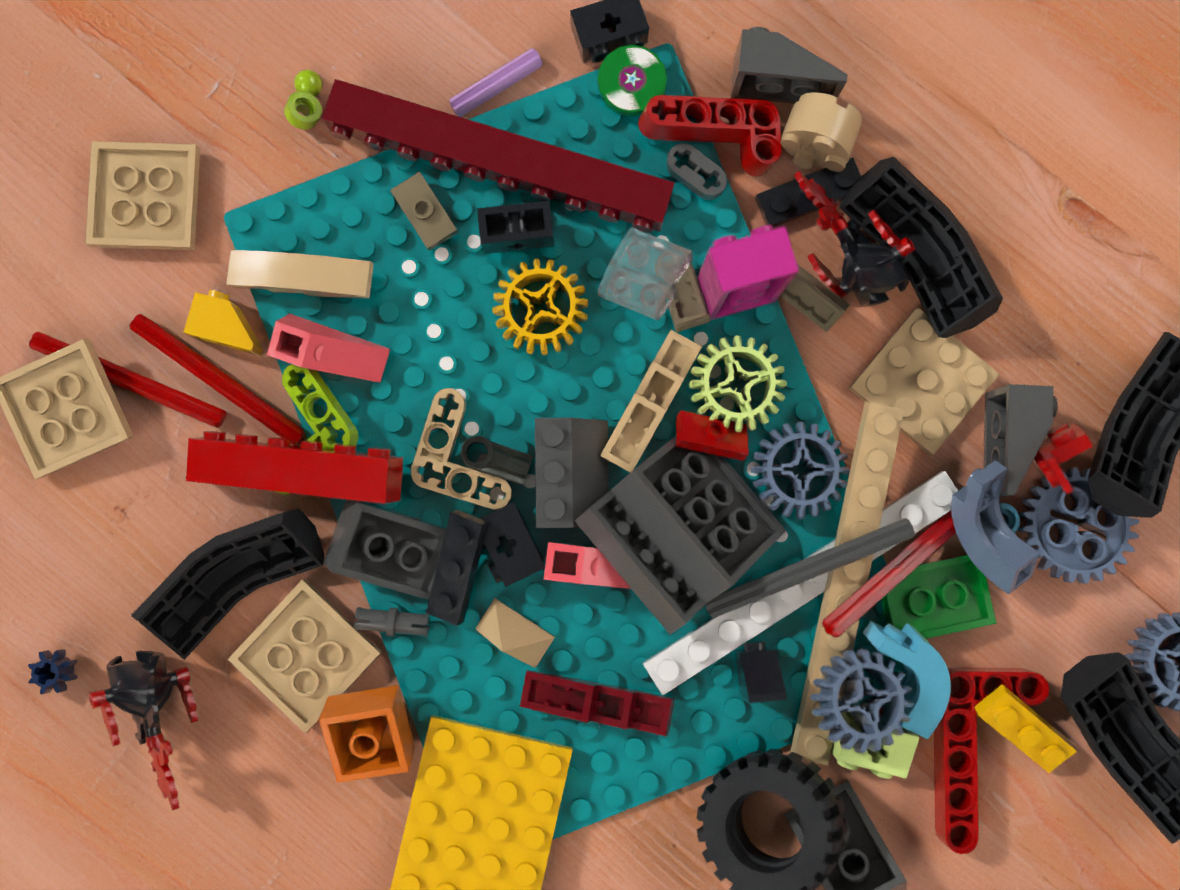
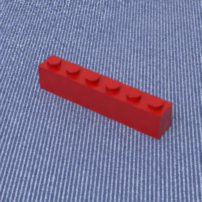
M204 431L203 437L188 438L186 481L386 504L400 501L403 457L390 456V449L368 448V453L356 452L357 446L334 444V450L323 449V442L301 441V446H291L290 439L268 438V443L258 442V436L236 434L235 440L226 439L225 432Z

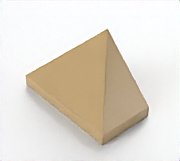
M494 598L475 628L502 652L536 668L555 636Z

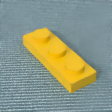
M1003 684L974 707L980 718L1048 773L1052 772L1077 752L1069 739Z

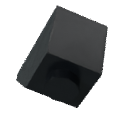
M765 641L744 643V649L735 650L739 693L748 703L787 700L776 649L771 646L766 647Z

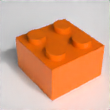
M399 685L328 696L319 717V722L337 783L409 772L415 744Z

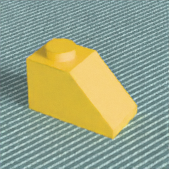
M209 290L208 295L195 292L183 333L198 340L262 356V346L241 309L229 301V295L214 290Z

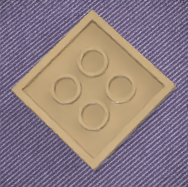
M92 141L85 244L91 248L195 250L200 148L196 144Z
M917 307L848 389L864 402L905 409L900 432L930 456L935 454L999 376V373L954 336L948 338L938 337L927 314Z
M82 339L0 377V405L34 479L46 477L134 437L90 339Z
M303 579L227 660L306 734L319 721L328 696L344 694L382 651L360 630H355L354 624L306 579Z

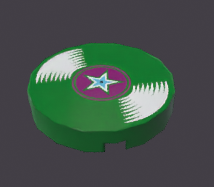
M636 45L619 47L609 53L600 65L597 78L598 89L606 106L619 115L630 117L641 115L649 100L654 96L664 95L667 83L665 66L657 54L646 47Z

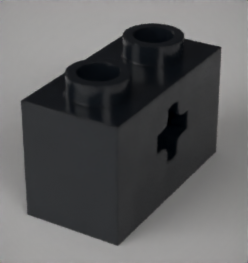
M602 0L570 10V25L583 63L588 61L593 63L602 62L609 53L619 47L628 45L643 47L644 44L648 43L649 26L640 0Z
M549 201L477 208L480 242L484 254L554 247Z
M512 502L480 518L489 522L482 550L487 548L493 562L488 563V567L496 583L503 581L505 587H508L545 568L546 564L516 503ZM504 536L508 540L515 539L517 543L512 548L514 553L512 556H509L507 552L501 553L498 547L503 544L501 538Z

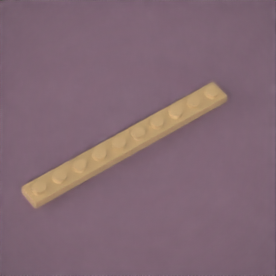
M872 402L864 403L834 547L879 529L905 409ZM874 554L828 572L790 753L794 752L802 755V761L814 762L822 765L829 764L833 742L828 739L830 730H820L818 727L824 717L814 716L812 713L815 708L820 707L819 701H813L810 696L814 693L820 694L821 689L816 687L813 681L815 679H825L820 668L822 666L832 667L831 657L840 656L843 658L844 651L853 650L859 625L858 620L840 637L834 638L824 631L822 621L868 581ZM844 681L839 689L838 698L844 694Z

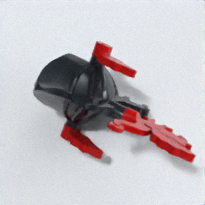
M801 171L796 172L794 176L800 188L814 206L820 208L818 210L820 218L816 220L818 226L824 231L830 228L833 230L840 241V246L845 255L842 266V281L837 280L814 253L807 256L813 266V270L819 275L821 281L825 282L827 287L840 298L853 291L862 307L887 302L890 299L886 291L892 290L896 286L900 292L904 291L909 284V277L898 260L915 250L912 241L908 237H904L902 240L899 239L877 212L872 210L868 213L870 219L882 238L892 247L871 243V239L864 236L860 230L861 227L852 219L846 222L844 213L837 211L836 207L838 205L833 198L828 199L825 194L826 191L822 186L816 183L813 178L808 181Z
M137 651V661H122V656H117L106 666L111 688L89 693L90 705L92 709L98 707L101 709L112 746L119 745L120 738L115 714L110 703L132 714V719L135 721L138 733H135L136 739L140 745L147 743L148 753L153 758V762H151L152 771L157 773V784L160 791L163 793L164 798L168 797L171 809H178V792L171 770L168 767L169 755L173 754L172 747L169 741H164L159 711L169 699L173 686L176 685L181 693L190 722L198 721L196 703L189 685L190 674L188 668L184 667L167 673L164 653Z

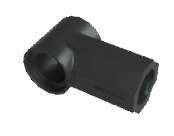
M482 436L470 437L461 446V457L467 467L522 486L524 485L533 459L532 455L494 443ZM482 444L488 450V455L483 462L474 463L468 459L467 452L472 445Z

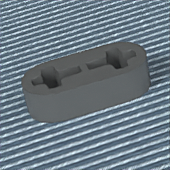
M681 143L670 149L666 167L672 177L705 200H714L722 195L727 184V176L720 166L689 144ZM684 155H687L689 157V166L695 170L693 171L686 165H683L681 168L676 167L677 159L675 156L682 158ZM700 173L707 179L711 178L712 175L715 176L718 188L711 186L709 189L704 188L705 180L698 174Z

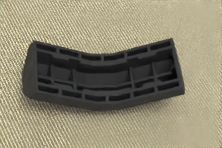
M894 156L880 160L859 178L842 200L840 209L881 245L892 247L882 238L870 219L868 213L872 210L877 212L899 239L902 240L904 237H908L912 241L915 250L898 261L909 277L938 337L948 338L972 329L998 311L1003 300L1000 291L968 232L939 198Z
M1164 332L1119 396L1105 422L1087 478L1093 501L1118 516L1152 518L1162 511L1175 458L1180 449V338L1170 332Z
M294 509L217 535L190 553L131 616L185 660L237 602L259 587L323 566L325 554L316 526L300 509Z
M1119 652L1086 656L1064 674L1061 699L1091 750L1112 778L1171 844L1176 843L1180 839V739L1173 733L1156 710L1128 658Z

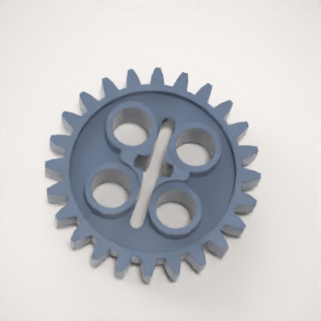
M1077 467L1067 468L1066 474L1064 473L1073 489V492L1069 493L1074 499V505L1071 510H1068L1064 505L1066 494L1060 486L1053 489L1046 477L1040 478L1043 488L1039 486L1030 487L1031 493L1035 496L1034 499L1022 500L1029 507L1028 512L1019 513L1022 519L1027 520V525L1018 528V531L1028 533V538L1023 541L1040 553L1039 558L1041 560L1037 568L1039 570H1047L1051 567L1050 577L1060 578L1063 574L1064 582L1074 583L1077 578L1079 583L1088 584L1090 577L1095 581H1102L1103 572L1106 574H1116L1113 563L1126 565L1127 561L1122 553L1135 551L1127 543L1128 539L1139 538L1137 533L1130 531V526L1139 523L1138 519L1118 516L1093 501L1087 480L1091 468L1082 469L1080 473ZM1100 509L1106 514V521L1103 526L1097 521V513ZM1050 510L1068 520L1078 519L1077 524L1079 526L1104 534L1106 540L1104 541L1089 531H1078L1079 527L1077 525L1051 516ZM1052 525L1057 526L1060 533L1059 539L1055 543L1049 537V530ZM1086 540L1092 548L1088 558L1082 553V546Z

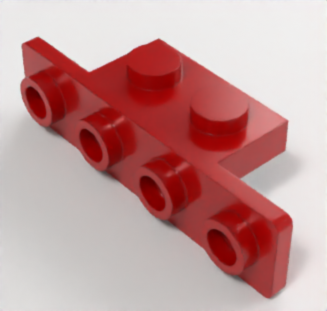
M1064 423L1047 433L1049 438L1043 441L1034 460L1052 488L1060 486L1067 495L1073 492V489L1058 464L1094 446L1087 434L1076 424L1069 427L1067 423Z

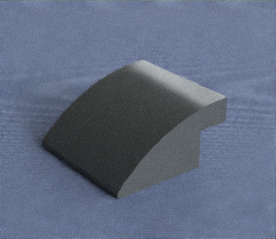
M676 436L635 468L575 520L578 526L669 634L684 626L706 603L732 587L786 531L723 456L677 447Z

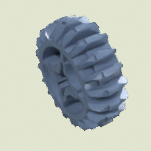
M802 421L796 423L795 433L789 423L782 425L783 437L775 429L769 432L773 444L764 439L759 443L760 447L766 451V454L761 452L753 454L755 460L763 462L762 466L751 468V473H762L763 478L754 481L753 486L761 487L765 485L767 488L766 491L759 495V498L765 500L772 495L774 500L770 503L769 508L776 510L781 503L784 504L782 516L785 517L790 516L793 507L795 508L797 519L805 517L806 507L811 517L818 516L819 509L817 504L823 510L829 511L832 507L827 497L835 501H839L842 498L840 493L834 488H847L848 482L839 479V474L850 473L849 467H839V461L848 458L847 453L836 455L834 451L841 446V442L837 440L828 444L826 441L831 436L829 430L824 431L818 437L817 424H812L808 432L805 433V425ZM794 441V450H792L790 461L786 464L773 465V460L778 450L784 444ZM806 443L814 446L822 454L826 465L812 461L809 456V448H806ZM801 461L803 462L802 467L806 466L807 470L816 471L802 475L800 480L797 478L798 474L794 475L793 471H784L783 469L799 465ZM773 475L785 477L789 480L792 492H795V499L787 496L778 488ZM827 476L820 492L806 500V491H809L811 479L813 477Z
M1174 612L1172 615L1160 613L1157 616V620L1154 618L1145 620L1146 629L1141 627L1134 629L1139 639L1127 641L1131 647H1134L1133 654L1127 653L1124 656L1133 661L1132 666L1150 699H1153V703L1162 708L1168 707L1170 710L1179 711L1180 688L1178 686L1180 684V666L1175 665V660L1168 658L1167 655L1178 658V662H1180V613ZM1176 633L1174 639L1170 638L1164 648H1158L1165 638ZM1154 661L1157 664V673L1155 671Z
M859 649L856 654L853 650L844 651L843 658L840 656L831 657L832 667L822 666L820 668L825 679H815L813 681L816 687L821 688L820 694L814 693L810 696L813 701H819L820 707L812 711L814 716L824 717L818 725L820 730H830L828 739L831 742H838L840 740L841 748L850 750L854 747V750L859 753H865L867 748L874 752L880 751L881 743L886 746L894 744L892 734L898 736L904 734L899 723L911 720L904 713V708L914 705L911 701L904 699V694L908 693L912 688L908 685H900L906 674L902 671L893 672L896 662L892 660L883 661V654L873 652L870 655L867 649ZM862 670L870 673L878 681L882 689H874L869 679L864 678ZM844 681V694L838 698L839 689ZM863 695L873 696L871 698L865 699L864 702H861L860 706L850 705L852 703L858 702L859 699H862ZM884 704V709L879 719V709ZM841 712H850L855 723H859L861 732L851 728L843 719Z

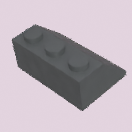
M535 418L536 528H580L575 520L609 492L608 460L600 456L608 442L607 420Z

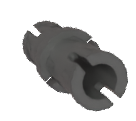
M357 607L354 619H358V622H354V629L358 631L386 632L387 636H395L396 633L427 637L430 625L427 624L430 622V614L399 612L398 608L392 607L389 608V611Z

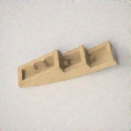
M231 250L226 285L234 288L266 289L271 292L303 293L308 296L369 298L374 263L319 255Z
M670 330L600 456L630 473L634 470L702 346Z

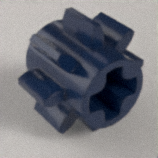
M65 649L56 650L53 655L49 650L39 652L41 661L28 664V667L32 669V678L28 682L29 684L35 683L40 686V694L50 693L53 688L56 693L64 692L67 690L65 682L78 678L74 674V665L77 663V660H70L65 657Z

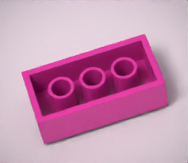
M773 225L761 226L750 232L751 236L736 240L735 235L726 236L714 241L713 247H709L697 281L710 320L774 303L799 272L785 226L774 229Z

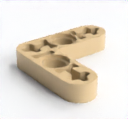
M452 388L442 389L436 393L430 407L411 467L412 480L422 488L490 509L498 510L508 505L512 499L513 492L507 481L490 474L450 463L466 411V401L459 391ZM450 396H455L454 401L459 405L457 410L451 409L447 419L451 422L455 421L453 428L441 422H434L436 416L443 419L445 408L440 403L442 400H448ZM436 429H444L449 436L447 445L440 449L433 448L429 442L431 432ZM429 463H433L432 469L434 471L445 474V467L451 468L445 479V489L439 488L442 481L435 478H429L427 483L423 482L424 476L419 474V469L421 467L427 468ZM459 473L468 474L472 480L470 490L463 494L457 493L452 486L453 478ZM479 477L486 479L482 486L494 488L496 483L501 484V491L506 493V497L498 499L496 504L491 503V496L479 492V500L474 499L473 496L479 485Z

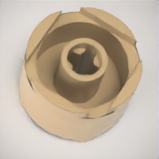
M805 93L793 105L780 144L794 157L792 162L800 168L811 169L812 166L841 172L849 161L863 121L860 112L849 103L846 109L836 104L837 97L824 93Z

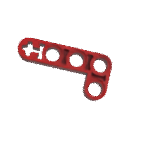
M658 95L649 100L638 122L641 133L652 140L739 143L740 162L744 171L750 176L759 177L766 174L778 161L782 153L779 111L773 103L766 100ZM686 115L695 118L697 123L689 121ZM720 117L726 118L731 125L724 123ZM754 118L760 120L763 126L757 124ZM756 151L761 152L765 156L766 160L761 159L757 155Z

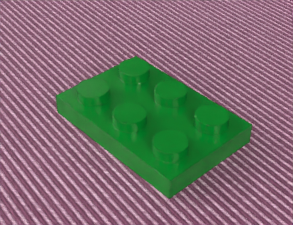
M968 555L921 564L881 599L887 624L902 631L908 623L920 632L925 639L997 624L986 576L976 567Z

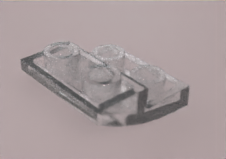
M630 228L606 269L597 291L598 296L659 321L677 295L675 285L693 261L692 250Z

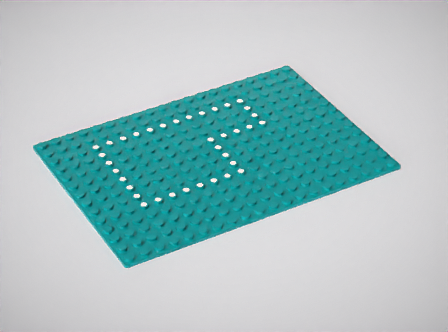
M665 43L649 49L657 54L665 66L667 83L664 95L694 97L674 47L669 43ZM599 69L468 120L675 182L660 232L655 230L652 233L641 232L632 227L633 223L619 220L618 223L609 222L601 219L597 212L585 209V212H576L565 207L564 202L552 199L549 203L554 247L484 254L480 242L477 208L541 201L532 197L531 192L518 189L517 192L508 191L497 185L498 182L486 178L483 182L475 181L466 177L463 171L453 168L450 171L439 170L433 167L430 161L418 158L417 161H410L397 155V151L391 149L226 212L224 215V221L235 250L319 255L374 263L369 298L308 296L303 293L271 292L266 289L250 288L269 341H271L275 322L288 314H293L391 349L380 383L318 371L358 431L356 452L368 453V448L390 449V456L403 457L400 501L375 504L447 529L450 512L459 510L474 517L482 518L496 511V509H490L422 488L412 480L411 467L432 401L440 390L445 388L455 389L465 398L466 411L450 463L467 467L461 457V446L465 440L473 436H482L494 443L533 456L523 486L508 480L505 481L509 483L513 492L510 503H516L545 564L548 542L597 547L581 528H536L535 418L607 420L609 441L670 330L676 332L655 265L689 255L697 278L709 247H713L714 241L731 235H735L736 240L751 236L728 178L721 196L714 200H705L672 177L667 170V156L670 149L681 143L693 146L723 169L713 142L648 139L639 130L638 122L641 115L634 117L619 115L606 106L597 84ZM686 115L689 121L697 123L695 118ZM684 155L682 158L675 156L677 159L676 167L681 168L683 165H686L693 171L695 170L689 166V157L687 155ZM418 172L422 174L458 231L456 235L428 251L390 191ZM700 173L698 174L705 180L704 188L709 189L711 186L718 188L715 176L712 175L711 178L707 179ZM534 259L540 260L542 269H546L548 260H553L555 272L558 271L560 266H567V274L564 278L566 279L572 274L578 276V281L573 287L582 285L585 287V293L578 298L587 299L589 304L588 307L579 309V311L588 315L587 321H575L582 327V333L579 335L572 331L568 332L573 338V344L568 345L562 338L559 340L562 350L556 352L553 343L548 344L547 355L541 354L540 345H535V351L532 355L528 354V342H524L519 350L514 348L513 344L517 336L506 341L503 338V333L509 327L498 329L495 324L498 319L504 316H497L492 312L493 307L503 305L494 300V293H506L499 287V281L505 280L511 283L512 280L507 272L512 269L517 275H520L522 273L520 263L522 262L527 264L528 270L534 269ZM533 282L524 286L522 290L526 289L531 292H537L546 283L549 284V282ZM559 287L553 304L561 310L562 314L568 317L570 301L566 293ZM514 298L512 318L522 328L528 309L521 305L519 300ZM547 299L543 300L540 305L531 303L535 308L534 316L541 310L550 312L546 305ZM778 300L774 303L710 320L708 323L676 332L702 346L697 357L703 354L709 358L711 357L707 352V347L713 344L721 351L719 346L721 338H726L730 347H733L732 342L735 336L741 337L743 347H745L749 338H754V350L757 351L762 344H766L768 348L763 355L767 359L772 354L778 356V359L771 364L772 367H784L785 371L775 376L776 380L782 379L787 381V386L775 389V391L785 395V399L782 402L771 401L778 407L779 411L775 415L765 411L769 422L763 425L755 417L756 429L750 431L747 428L749 455L744 461L724 457L758 498L767 488L765 485L761 487L753 486L754 481L763 479L762 473H751L752 467L762 466L763 463L755 460L753 454L756 452L766 454V451L760 447L759 443L764 439L773 444L769 432L775 429L783 437L782 425L789 423L795 433L796 423L802 421L805 425V433L808 432L812 424H817L818 437L824 431L829 430L831 436L826 442L831 444L836 441ZM544 322L536 330H533L532 333H549L559 328L560 325ZM697 357L635 468L676 436V416L681 410L699 414L697 410L705 404L703 400L699 402H692L691 400L694 394L700 393V389L689 388L690 381L700 380L699 377L691 374V369L693 367L704 368L697 361ZM734 357L735 361H738L741 368L745 371H760L753 362L745 358ZM277 359L283 375L284 370L291 363ZM724 360L719 361L713 366L709 376V388L725 381L724 368L726 366ZM297 373L299 380L296 384L298 386H305L302 381L305 373ZM734 376V380L726 388L731 387L733 391L737 388L736 392L741 393V389L750 380L744 382L741 378L738 381L739 377ZM765 381L751 387L750 405L752 410L757 408L763 400ZM308 389V391H309L310 393L316 391V390ZM450 396L448 400L441 401L440 405L445 408L444 417L441 419L436 416L434 422H441L453 428L455 421L451 422L447 419L451 409L457 410L459 407L454 401L455 396ZM730 397L714 398L726 410L741 413L740 407L737 408L736 403ZM322 398L317 399L313 405V411L319 418L324 417L327 412L326 401ZM293 402L308 440L315 432ZM708 409L702 415L711 416L713 413ZM331 423L325 424L324 427L332 425ZM436 429L429 436L430 445L435 449L445 447L449 440L448 433L444 429ZM336 430L338 433V437L335 439L336 443H344L342 441V436L345 434L344 430ZM794 441L784 444L778 450L774 457L773 465L786 464L790 461L792 450H794ZM806 443V448H809V456L812 461L826 465L822 454L814 446ZM482 444L472 445L467 452L468 459L474 463L483 462L488 455V450ZM839 448L834 450L836 455L841 454ZM608 460L609 491L630 472ZM844 460L839 461V467H846ZM801 461L799 465L783 469L784 471H793L794 475L798 474L797 478L800 480L802 475L816 471L807 470L806 466L802 467L803 462ZM429 463L427 468L421 467L419 469V474L424 476L423 482L427 483L429 478H435L442 481L439 488L445 489V479L451 468L445 467V474L434 471L432 469L433 463ZM466 473L457 474L452 480L453 489L457 493H466L472 486L471 477ZM849 473L839 474V479L848 482ZM773 475L778 488L787 496L795 499V492H792L789 480L785 477ZM827 476L813 477L811 479L809 491H806V500L820 492ZM479 477V485L473 496L474 499L479 500V492L491 496V503L496 504L498 499L506 497V493L501 491V484L496 483L494 488L482 486L486 479ZM834 488L842 496L839 501L827 497L832 507L829 511L823 510L817 504L819 515L811 517L806 507L803 519L796 518L794 507L789 517L782 516L784 506L782 503L776 510H771L769 506L774 500L772 495L768 499L761 500L786 531L726 591L804 560L835 540L846 488ZM329 497L338 521L346 499ZM506 536L502 537L503 544L498 547L501 553L507 552L509 556L514 555L512 548L517 545L515 539L508 540ZM486 548L481 552L464 623L455 626L430 615V622L427 624L430 625L427 637L396 633L395 636H387L386 632H380L423 748L432 715L573 747L553 839H556L713 776L730 763L751 752L758 750L766 752L769 749H780L792 744L824 592L747 641H765L766 647L771 646L776 649L787 700L748 703L739 693L735 650L744 649L743 643L663 695L675 699L670 731L667 736L632 728L626 730L592 721L587 723L520 707L526 670L598 682L662 696L645 669L643 662L712 619L706 609V605L684 626L669 634L632 589L544 580L545 568L508 587H505L503 581L496 583L488 567V563L493 562ZM883 555L872 561L868 580L887 565ZM360 580L371 609L389 611V608L392 607L398 608L399 612L426 614L429 603L427 599ZM494 598L555 636L536 668L502 652L475 629ZM880 600L860 618L853 652L856 654L859 649H867L870 655L873 652H879L883 654V661L892 660L896 662L893 672L902 671L904 673L903 663L878 651L863 634L870 621L884 628L887 625L882 600ZM862 670L864 678L869 679L874 689H882L878 681L870 673ZM863 695L862 699H859L858 702L852 703L850 705L860 706L861 702H864L865 699L871 698L873 696Z

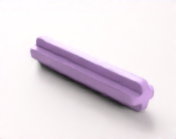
M534 48L529 49L452 97L450 105L455 114L459 117L464 116L542 66L540 55Z

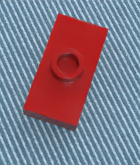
M683 410L676 416L677 447L744 461L749 455L746 424H743L741 432H736L735 422L730 421L727 429L723 423L724 419L709 420L710 416Z

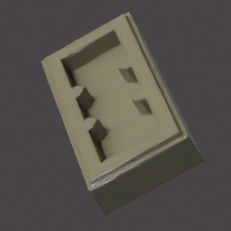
M420 172L390 190L428 251L458 233Z
M689 255L655 265L676 332L710 322V316Z
M797 264L799 272L780 296L827 332L846 311L849 304Z

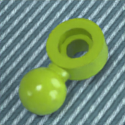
M306 69L296 75L294 86L297 92L290 95L284 107V114L288 122L294 127L303 130L313 128L322 114L321 104L315 97L322 89V80L315 71Z

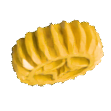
M534 259V269L528 270L527 264L522 262L520 263L522 272L520 275H517L512 269L507 272L512 280L511 283L505 280H500L498 283L499 287L506 293L498 292L493 295L495 301L503 304L493 307V314L504 316L498 319L495 324L498 329L509 327L503 333V338L506 341L517 336L513 344L517 350L523 346L524 342H528V354L532 355L535 351V345H540L541 354L547 355V345L553 343L554 350L560 352L562 350L559 342L560 339L563 338L568 345H571L574 341L568 332L572 331L580 335L583 331L582 327L575 321H587L588 315L579 311V309L588 307V300L578 298L585 293V287L583 285L573 287L578 281L576 274H572L566 279L564 278L567 274V266L562 265L555 272L553 260H548L546 269H542L540 260ZM533 282H549V284L546 283L537 292H531L526 289L522 290L524 286ZM559 287L566 293L570 301L568 317L562 314L561 310L553 304ZM514 298L519 300L521 305L528 309L522 328L512 318ZM547 299L546 305L550 312L541 310L534 316L535 308L531 303L540 305L543 300ZM544 322L560 325L559 328L549 333H532L533 330H536Z

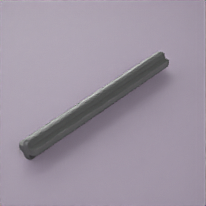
M904 518L723 592L706 603V609L712 618L718 617L911 539L915 536V531L910 520Z

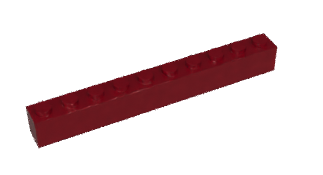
M338 79L334 80L322 116V120L328 127L330 134L336 138L350 141L351 137L364 141L363 144L378 151H383L384 148L395 150L397 155L410 161H417L418 158L430 161V164L439 170L450 171L451 168L464 172L466 177L475 181L483 182L485 178L496 181L499 187L508 191L517 192L518 189L531 192V196L540 201L551 202L552 199L564 202L565 207L576 212H585V209L597 212L601 219L609 222L618 223L619 220L633 223L632 227L645 233H652L653 230L661 231L675 182Z

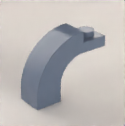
M995 460L983 469H976L969 476L966 486L952 495L951 512L957 536L969 558L991 582L1009 595L1032 577L1040 553L1017 537L1008 527L1001 514L999 497L1008 468Z

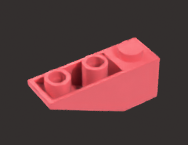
M288 314L275 322L267 355L303 368L380 383L391 349L293 314Z
M548 542L544 580L631 589L598 548Z

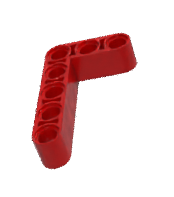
M948 668L950 680L958 677L961 685L957 693L950 695L946 711L934 730L935 831L939 840L955 853H970L977 846L979 839L977 712L974 707L988 696L984 689L985 683L988 679L994 677L996 689L1003 684L1025 704L1038 705L1045 701L1049 694V684L1045 677L1039 673L1022 668ZM1026 678H1030L1032 683L1031 690L1026 695H1023L1021 684ZM955 714H959L961 717L959 728L950 731L948 725L950 718ZM955 751H960L962 755L961 762L955 767H950L949 758L951 754ZM961 788V799L957 803L950 804L949 798L952 791ZM962 825L963 832L960 838L951 840L950 833L952 829Z

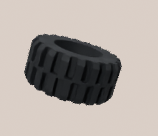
M769 749L766 752L758 750L740 757L720 770L712 778L713 783L705 788L701 796L705 803L698 807L696 818L698 821H703V826L697 829L698 841L706 843L707 849L702 852L706 863L714 862L717 867L714 875L721 882L725 878L732 883L730 890H816L837 865V860L842 855L846 844L843 836L847 832V819L842 818L841 815L845 806L842 797L835 798L832 792L836 787L830 777L824 780L818 774L821 768L814 762L807 765L802 762V755L794 752L785 755L781 749ZM760 790L770 791L785 798L796 809L803 824L804 842L795 855L788 858L773 857L760 851L749 840L742 823V807L745 799L750 794Z

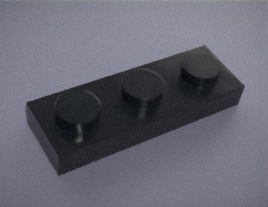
M852 157L841 172L824 168L805 175L808 181L813 178L816 183L825 189L828 199L833 198L835 203H838L845 198L859 178H861V175ZM796 179L758 193L755 197L765 224L773 225V227L820 209L814 206L807 198Z
M459 510L450 512L427 607V614L455 626L464 623L489 522Z

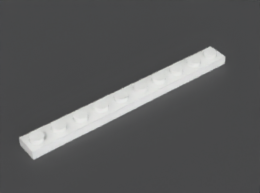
M946 471L939 472L883 508L879 529L907 518L910 520L916 533L951 510L952 495L958 490ZM835 540L825 545L824 547H822L815 553L811 554L807 558L833 548ZM894 546L874 553L872 561ZM828 572L712 618L644 661L645 669L662 696L823 593Z

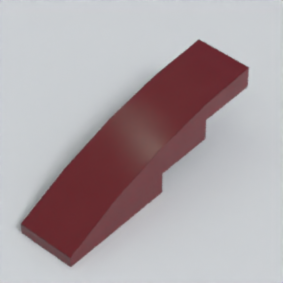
M526 670L520 707L587 723L592 721L626 730L632 728L667 736L670 731L675 699L598 682Z

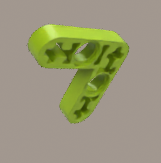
M294 364L287 366L282 375V384L315 432L306 441L323 442V449L334 450V444L356 446L358 431L318 371ZM297 373H305V377L302 379L305 386H298L296 384L299 380ZM308 389H312V390H316V391L310 393V392L308 391ZM319 398L324 399L327 404V412L322 418L317 417L313 411L314 402ZM328 423H331V425H332V426H325V427H324V425H325V424H328ZM336 430H344L345 434L342 436L344 443H336L335 439L338 437ZM275 491L276 493H279L281 495L295 494Z

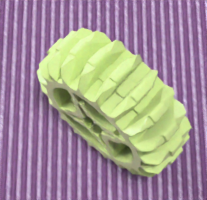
M740 336L733 338V347H730L726 338H721L719 341L721 351L713 344H710L707 347V352L711 358L703 354L697 357V361L704 368L693 367L691 369V374L700 378V380H693L689 383V388L700 389V393L694 394L691 400L692 402L703 400L705 404L697 412L702 415L709 409L713 413L709 420H715L718 417L724 419L723 423L727 429L730 421L735 422V431L741 432L743 421H745L750 431L755 430V417L763 425L769 422L765 411L773 415L779 411L778 407L771 401L782 402L785 399V395L775 391V389L787 386V381L782 379L776 380L775 376L785 371L784 367H772L771 364L778 359V356L772 354L767 359L763 355L768 348L766 344H762L757 351L754 350V338H749L745 347L742 346ZM734 357L745 358L753 362L760 371H745L741 368L739 362L735 361ZM724 360L726 366L724 368L725 381L709 388V376L713 366L719 361ZM734 376L739 377L738 381L741 378L744 382L750 380L741 389V393L736 392L737 388L734 391L731 387L726 388L734 380ZM765 381L763 400L757 408L752 410L750 405L751 387ZM730 397L736 403L737 408L740 407L741 413L726 410L714 398Z

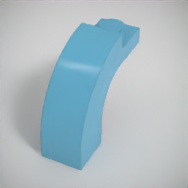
M870 621L863 634L878 651L903 663L904 674L906 675L900 685H908L912 688L908 693L904 694V699L914 704L909 708H904V713L911 720L909 722H900L899 725L928 739L940 723L949 702L951 685L946 663L922 634L908 623L900 631L890 624H887L884 628Z

